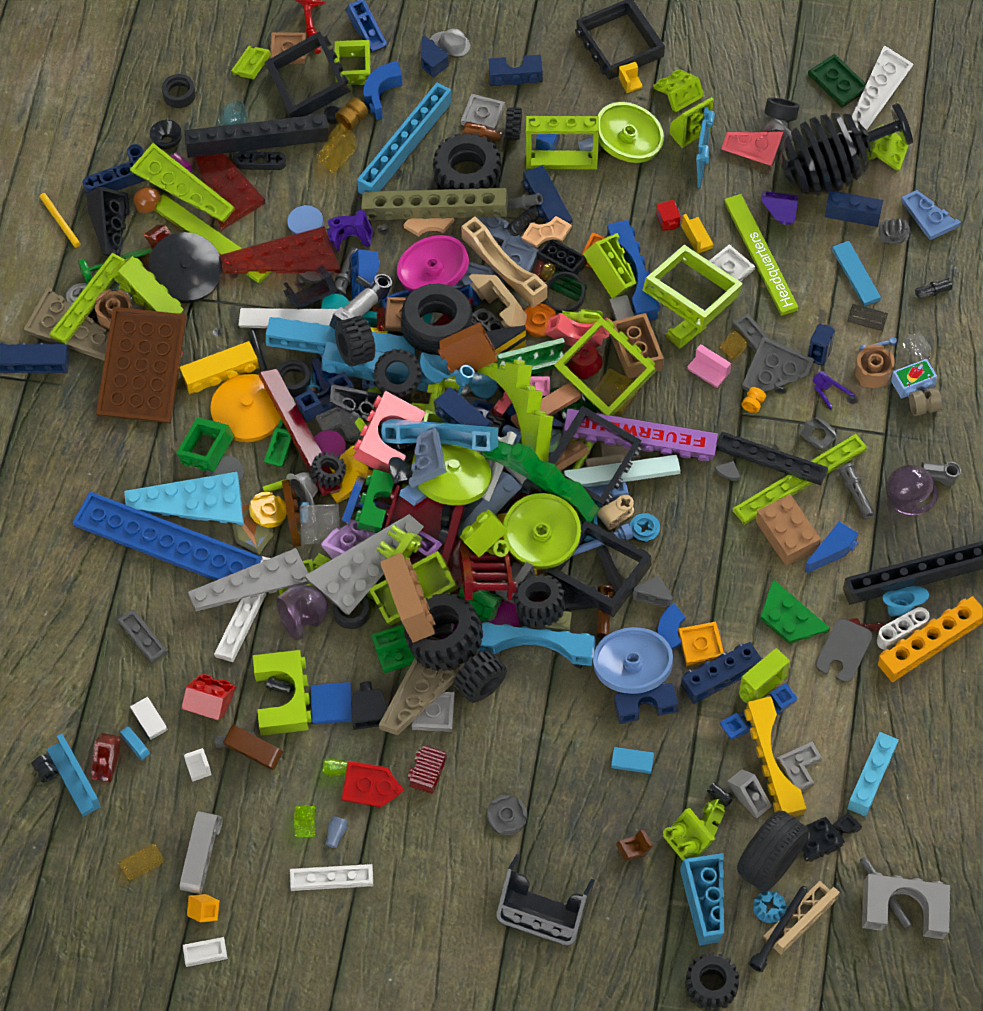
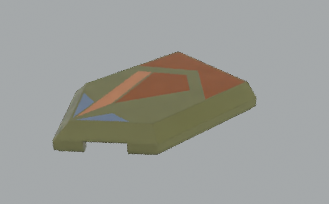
M250 503L242 505L244 526L232 523L236 544L260 556L266 544L274 536L273 529L257 524L250 516Z

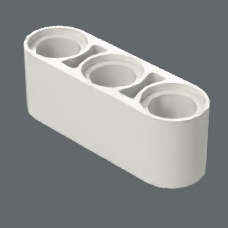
M918 607L884 625L878 633V646L884 650L891 649L901 639H908L915 630H921L926 627L929 620V612L925 608ZM915 618H921L923 621H918ZM899 627H905L907 630H901ZM883 636H888L891 639H884Z

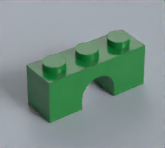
M373 469L372 475L368 474L365 486L369 487L367 493L363 492L360 501L363 504L362 511L358 510L355 521H358L357 528L373 533L381 531L386 510L377 508L373 501L378 497L390 499L394 484L390 473Z

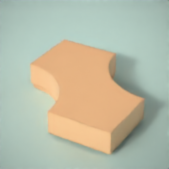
M557 216L546 224L538 225L531 223L522 236V240L536 248L548 240H560L563 242L572 225Z
M411 218L404 223V228L418 237L427 231H440L444 233L454 222V218Z

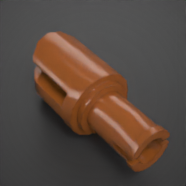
M466 122L462 135H465V133L474 135L476 133L482 138L486 137L489 140L501 142L502 131L487 129L482 124Z

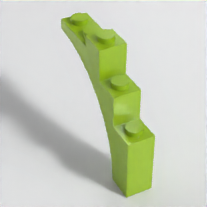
M514 359L513 363L506 362L505 365L500 364L499 367H497L498 363H492L478 369V373L487 375L495 380L512 401L518 416L522 444L530 446L540 460L548 462L553 416L546 415V411H540L543 391L535 390L536 386L530 385L532 366L526 365L523 360Z

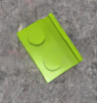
M248 46L231 70L233 75L236 76L238 74L240 77L255 79L264 66L265 61L271 56V53L268 49L251 48V46Z

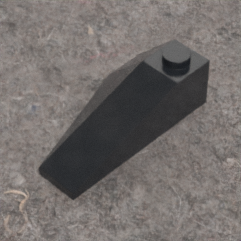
M99 186L86 194L88 213L103 255L110 256L114 253L120 257L123 244V230L126 229L127 225L125 220L130 210L128 193Z
M331 385L329 403L369 423L366 419L371 410L374 411L376 408L373 404L377 396L381 397L383 394Z

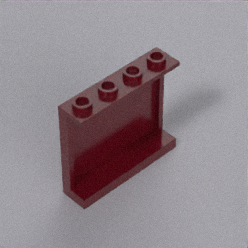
M397 485L396 489H392L390 500H392L391 508L387 507L385 519H387L386 526H382L381 530L410 514L424 526L421 531L438 540L441 530L443 503L436 502L427 497L413 506L399 495L403 489L402 487ZM450 505L448 535L444 547H441L438 551L447 566H449L465 505ZM414 552L409 557L412 565L422 560Z

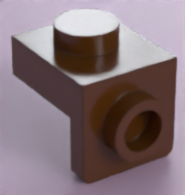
M644 829L640 830L633 837L619 840L616 844L625 862L644 857L653 847Z

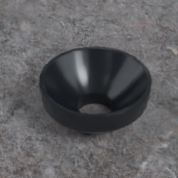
M161 120L151 127L149 135L152 143L161 149H170L181 141L182 130L175 121ZM165 137L172 138L169 143L162 142V139Z

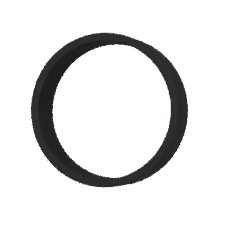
M560 272L553 275L546 283V301L556 312H574L582 306L586 291L581 279L577 275L570 272ZM571 277L576 279L582 286L580 300L574 306L566 309L553 306L548 300V290L551 284L559 278Z

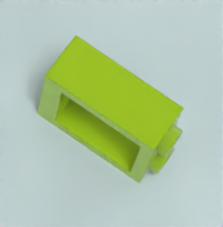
M335 41V53L338 57L335 59L336 62H340V57H365L366 70L341 72L349 80L347 85H365L368 76L371 74L370 41Z
M775 648L742 676L739 690L740 698L745 703L764 698L787 678L790 660Z

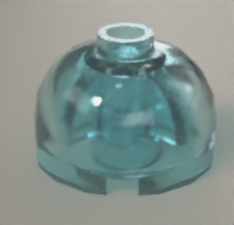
M235 100L223 106L220 111V118H218L219 126L247 123L246 118H249L244 104L241 101L238 102L239 100Z

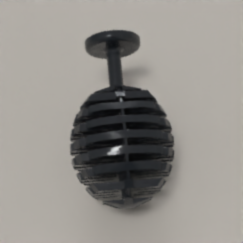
M895 103L891 106L893 122L869 132L858 120L859 126L857 129L851 114L844 113V119L838 113H831V119L827 114L820 115V122L816 117L809 119L810 127L804 121L800 124L801 133L797 127L791 132L794 148L789 136L784 141L788 161L785 160L781 151V167L785 177L794 187L793 177H795L801 192L804 194H809L807 179L814 195H821L822 193L819 183L822 184L826 194H829V191H833L832 184L836 191L843 189L842 181L847 187L853 183L852 176L856 181L861 177L859 165H861L863 172L868 168L866 148L871 156L873 141L898 132L906 145L913 143L912 133L900 104Z

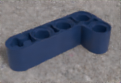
M133 144L127 149L129 162L85 177L83 180L85 195L99 186L118 191L146 181L130 171L131 167L144 154L143 148L138 144Z

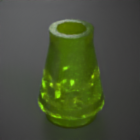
M332 757L323 759V775L330 777L345 774L348 761Z

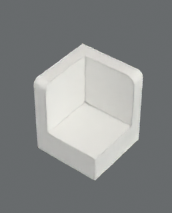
M203 748L184 755L192 782L212 775Z

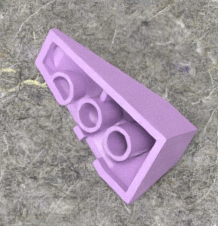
M379 501L376 507L387 510V507L391 508V505ZM385 517L382 526H386L387 519ZM350 519V522H347V525L341 529L336 528L321 545L330 557L334 559L376 533L357 528L358 521Z

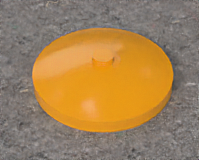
M243 374L230 378L219 386L212 397L210 406L212 420L229 425L234 434L232 440L239 442L259 441L272 435L275 427H278L281 417L259 375Z

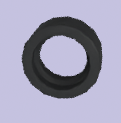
M184 74L171 75L162 84L164 101L172 108L187 107L195 100L194 82ZM175 86L189 88L185 95L179 97L168 93Z
M771 97L767 99L764 113L776 119L794 121L798 117L800 105L791 100Z
M289 360L280 364L277 370L281 378L292 371L304 374V380L300 384L293 386L285 384L291 396L296 397L305 393L311 380L309 367L300 360Z
M366 596L359 602L363 606V612L355 618L343 617L340 613V608L333 603V615L341 627L357 629L368 621L370 606Z

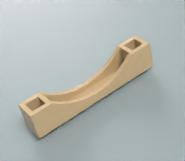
M474 217L461 226L462 239L533 308L547 298V285L536 274L530 273L517 265L497 244L488 228L480 220Z

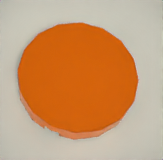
M543 303L538 304L534 308L531 305L527 306L524 309L527 315L525 323L526 333L534 337L547 336L545 334L549 318L556 315L555 310Z

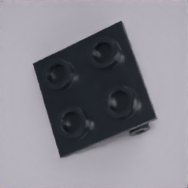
M827 817L805 825L809 835L802 848L804 852L803 858L806 862H813V860L819 858V855L824 857V852L826 855H829L833 851L840 850V847L845 843Z

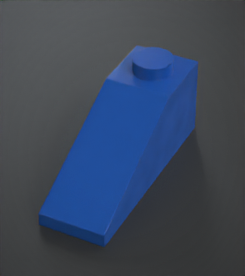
M358 0L349 4L345 11L361 38L370 41V51L373 52L386 46L387 43L366 1Z
M358 249L350 255L352 300L365 289L355 281L357 276L360 275L368 282H373L380 267L378 252Z
M839 521L806 562L805 572H812L845 557L849 551L853 552L859 543L857 541L859 533Z

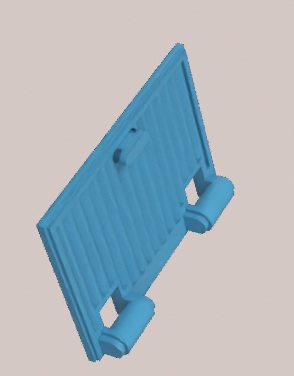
M707 107L704 110V120L698 146L699 154H697L696 158L697 187L699 189L702 185L705 164L708 165L709 127H712L715 118L714 111L708 110Z

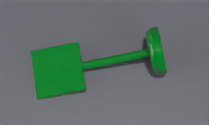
M145 247L123 254L121 258L125 260L132 256L135 258L151 253L152 249ZM85 259L78 260L85 284L91 281V272L100 269L104 263L89 267Z

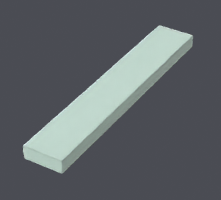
M677 455L630 461L633 464L628 473L624 472L621 479H623L622 482L680 474ZM621 463L566 470L564 475L580 482L584 487L606 485L610 483Z

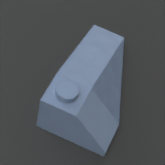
M501 472L490 501H486L481 497L468 504L462 516L457 536L461 539L462 531L467 526L472 525L480 513L486 512L489 509L496 516L501 514L521 495L522 486L508 473Z

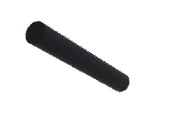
M253 329L249 330L248 335L258 360L260 372L268 371L256 332Z

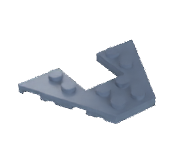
M500 217L477 218L488 228L495 241L503 243L501 246L502 250L517 265L531 272L537 258L538 249L522 240L520 235H510L507 230L509 223L506 220H502ZM469 261L465 275L453 287L460 290L472 283L469 278L471 274L496 275L504 285L509 284L494 269Z

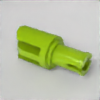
M581 309L579 313L562 311V314L569 319L582 324H592L603 317V312Z

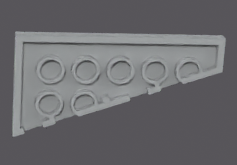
M408 514L308 573L304 578L349 615L369 592V589L384 574L380 562L388 558L376 551L378 546L382 547L379 544L384 540L395 550L400 544L394 538L387 535L389 530L393 531L391 527L395 524L405 533L418 534L424 526Z

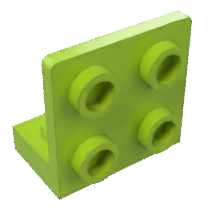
M676 70L672 75L658 80L653 85L655 90L668 95L672 111L675 112L704 97L699 77L683 70Z
M896 133L872 142L871 156L866 148L868 161L878 157L890 167L899 171L909 145H906Z

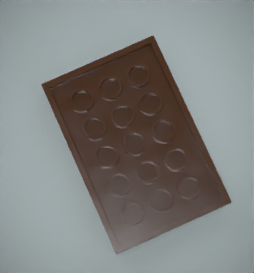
M113 307L97 404V416L171 424L187 322L186 314Z

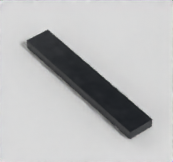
M723 431L716 443V450L820 486L828 473V467Z

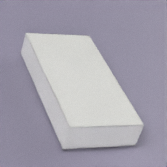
M148 697L130 706L150 740L168 730Z
M224 937L183 945L186 967L228 959Z

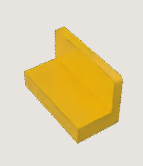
M684 214L682 217V228L695 252L699 254L713 249L714 244L699 217L689 220L687 214Z

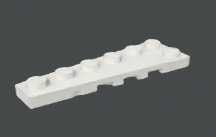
M886 46L883 47L853 112L852 118L857 129L859 126L858 120L868 130L913 66V63Z

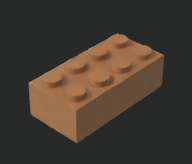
M399 553L381 561L380 564L399 616L412 642L414 643L435 634L433 625H436L429 612V605L426 599H424L423 589L418 582L419 578L415 569L413 570L409 558L405 560L403 554Z

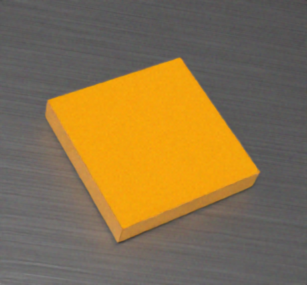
M716 622L678 629L686 666L702 664L707 661L712 662L724 653Z

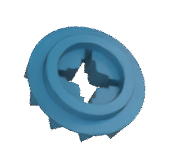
M643 513L636 515L631 520L630 528L633 536L638 541L647 542L648 540H654L659 535L660 523L653 515ZM648 523V530H645V532L641 533V527H644Z
M765 891L759 893L754 899L753 910L761 921L775 923L782 918L787 904L783 896H780L776 891ZM773 900V906L775 907V909L771 908V910H769V912L766 913L767 906L765 905V903L769 904V902Z

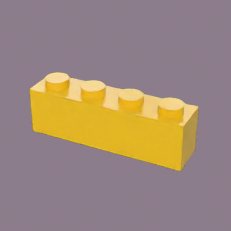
M248 341L181 366L180 372L189 394L200 392L210 386H216L235 376L251 373L258 369L259 366L255 352Z

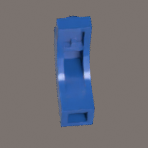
M398 61L378 67L368 76L365 82V106L370 107L371 114L374 113L376 120L383 119L380 95L387 89L403 86Z

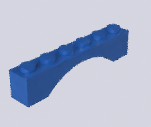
M628 220L607 224V237L618 233L620 248H624L625 251L623 256L632 267L636 276L637 288L632 297L631 306L634 316L646 313L649 321L658 319V311L661 310L659 301L642 291L645 279L650 274L648 270L645 271L644 256H640V245L638 241H635L634 227H630Z

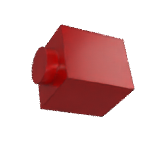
M671 200L657 204L656 216L662 231L674 230L680 227L681 216L675 201Z

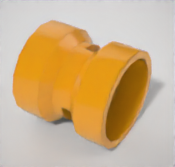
M751 387L747 392V397L742 402V407L750 413H758L761 408L760 404L766 399L765 392L759 388Z

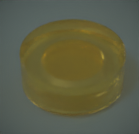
M547 263L543 267L540 275L542 280L547 282L555 271V265Z

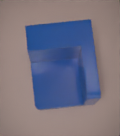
M538 134L536 137V149L554 151L560 139V134Z

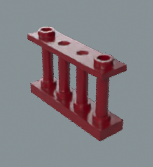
M460 543L459 562L464 600H472L473 592L477 590L507 591L508 600H512V594L516 593V581L512 579L510 567L511 554L508 552L506 556L498 557L484 553L481 557H478L475 553L469 551L465 543ZM474 561H502V563H474ZM475 571H504V573H475ZM475 580L505 581V583H477Z

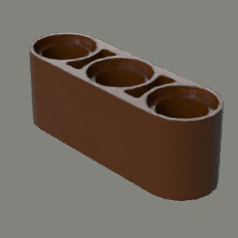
M234 725L231 726L223 741L225 746L271 770H275L283 754V751Z

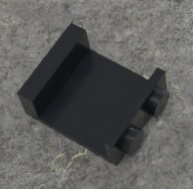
M324 265L317 267L322 281L297 293H294L287 282L283 283L286 288L283 292L291 306L295 305L299 310L338 291L331 274Z

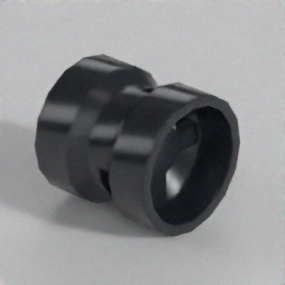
M48 754L37 757L31 764L33 769L38 772V777L43 783L54 779L59 773L56 766L51 764L52 759Z

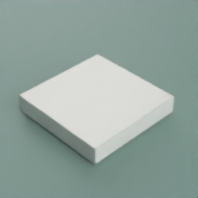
M730 244L709 260L740 282L755 270V266Z

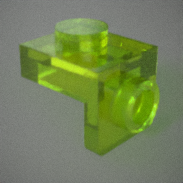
M295 806V837H315L316 806Z

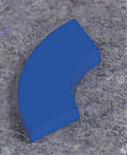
M675 603L665 610L658 625V634L669 643L672 650L681 645L678 629L686 619Z

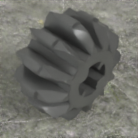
M900 218L886 219L885 222L880 223L878 230L880 240L883 243H888V245L903 244V241H907L909 237V224L906 223V220H900Z

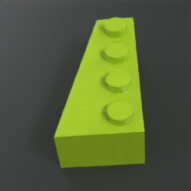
M132 256L120 262L107 276L110 281L114 279L120 284L118 286L120 290L130 293L133 298L132 300L137 305L145 306V310L179 314L184 310L180 302L168 294L167 288L155 280V276L143 267L142 262L138 258Z

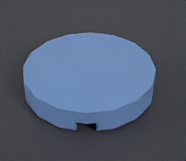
M304 205L291 211L288 215L287 223L294 236L307 239L320 233L323 229L324 221L322 213L317 208Z

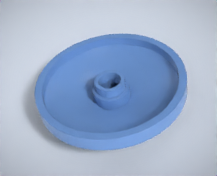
M623 628L608 634L599 642L593 656L594 670L599 680L615 691L630 694L643 693L658 687L668 678L673 667V653L669 643L658 633L645 628Z

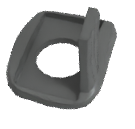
M772 119L760 132H771L773 129L784 132L777 151L779 153L785 148L784 141L787 136L792 141L791 131L787 128L788 123L785 120Z
M817 417L812 418L810 421L806 420L805 425L800 431L801 436L819 450L827 448L837 436L833 428L826 421ZM814 429H822L826 437L823 440L815 439L812 437Z

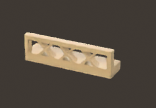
M819 881L801 901L796 910L798 914H793L792 918H798V922L792 928L785 927L783 930L784 936L775 943L773 948L782 955L838 900L840 892L834 887L831 890ZM820 888L826 895L821 900H814V893ZM803 904L812 905V908L806 914H800V907ZM779 921L763 936L764 940L767 941Z

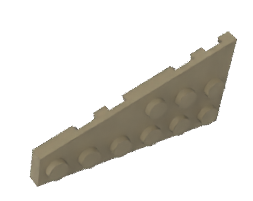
M47 287L27 322L24 333L54 344L60 343L51 338L49 333L71 305L62 296H58L50 287ZM87 317L68 341L67 347L105 360L109 333L102 326H98L90 317Z
M432 636L429 638V640L433 641L442 640ZM414 659L379 724V729L399 735L454 683L457 673L465 663L463 662L456 669L452 667L447 671L442 669L435 671L431 667L430 669L423 667L421 663Z

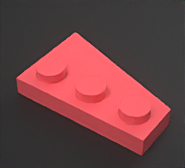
M727 132L721 150L773 166L784 132Z

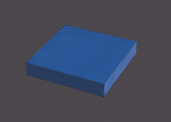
M350 682L311 685L313 724L352 721Z

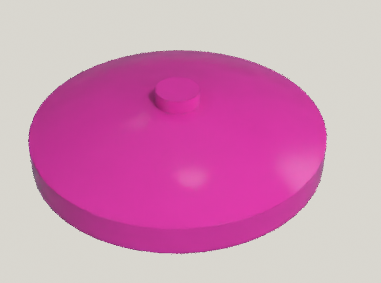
M444 235L427 237L414 243L403 253L397 265V275L402 286L409 292L428 284L440 283L453 287L465 275L469 265V256L465 246L456 238Z

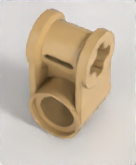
M622 495L600 508L597 515L605 526L611 530L633 515L634 501L632 497Z

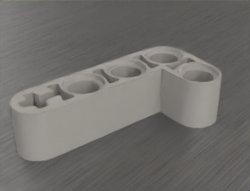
M197 812L180 881V890L196 894L202 893L215 836L219 835L222 827L223 818L221 816Z

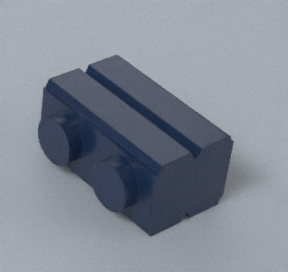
M817 325L809 345L808 357L814 359L813 363L821 366L825 365L832 351L835 330L828 325Z

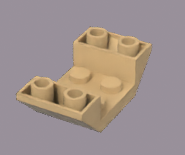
M471 274L469 276L472 281L470 285L481 300L486 299L490 304L496 298H499L507 306L499 314L503 319L501 324L504 328L525 325L526 313L496 275Z

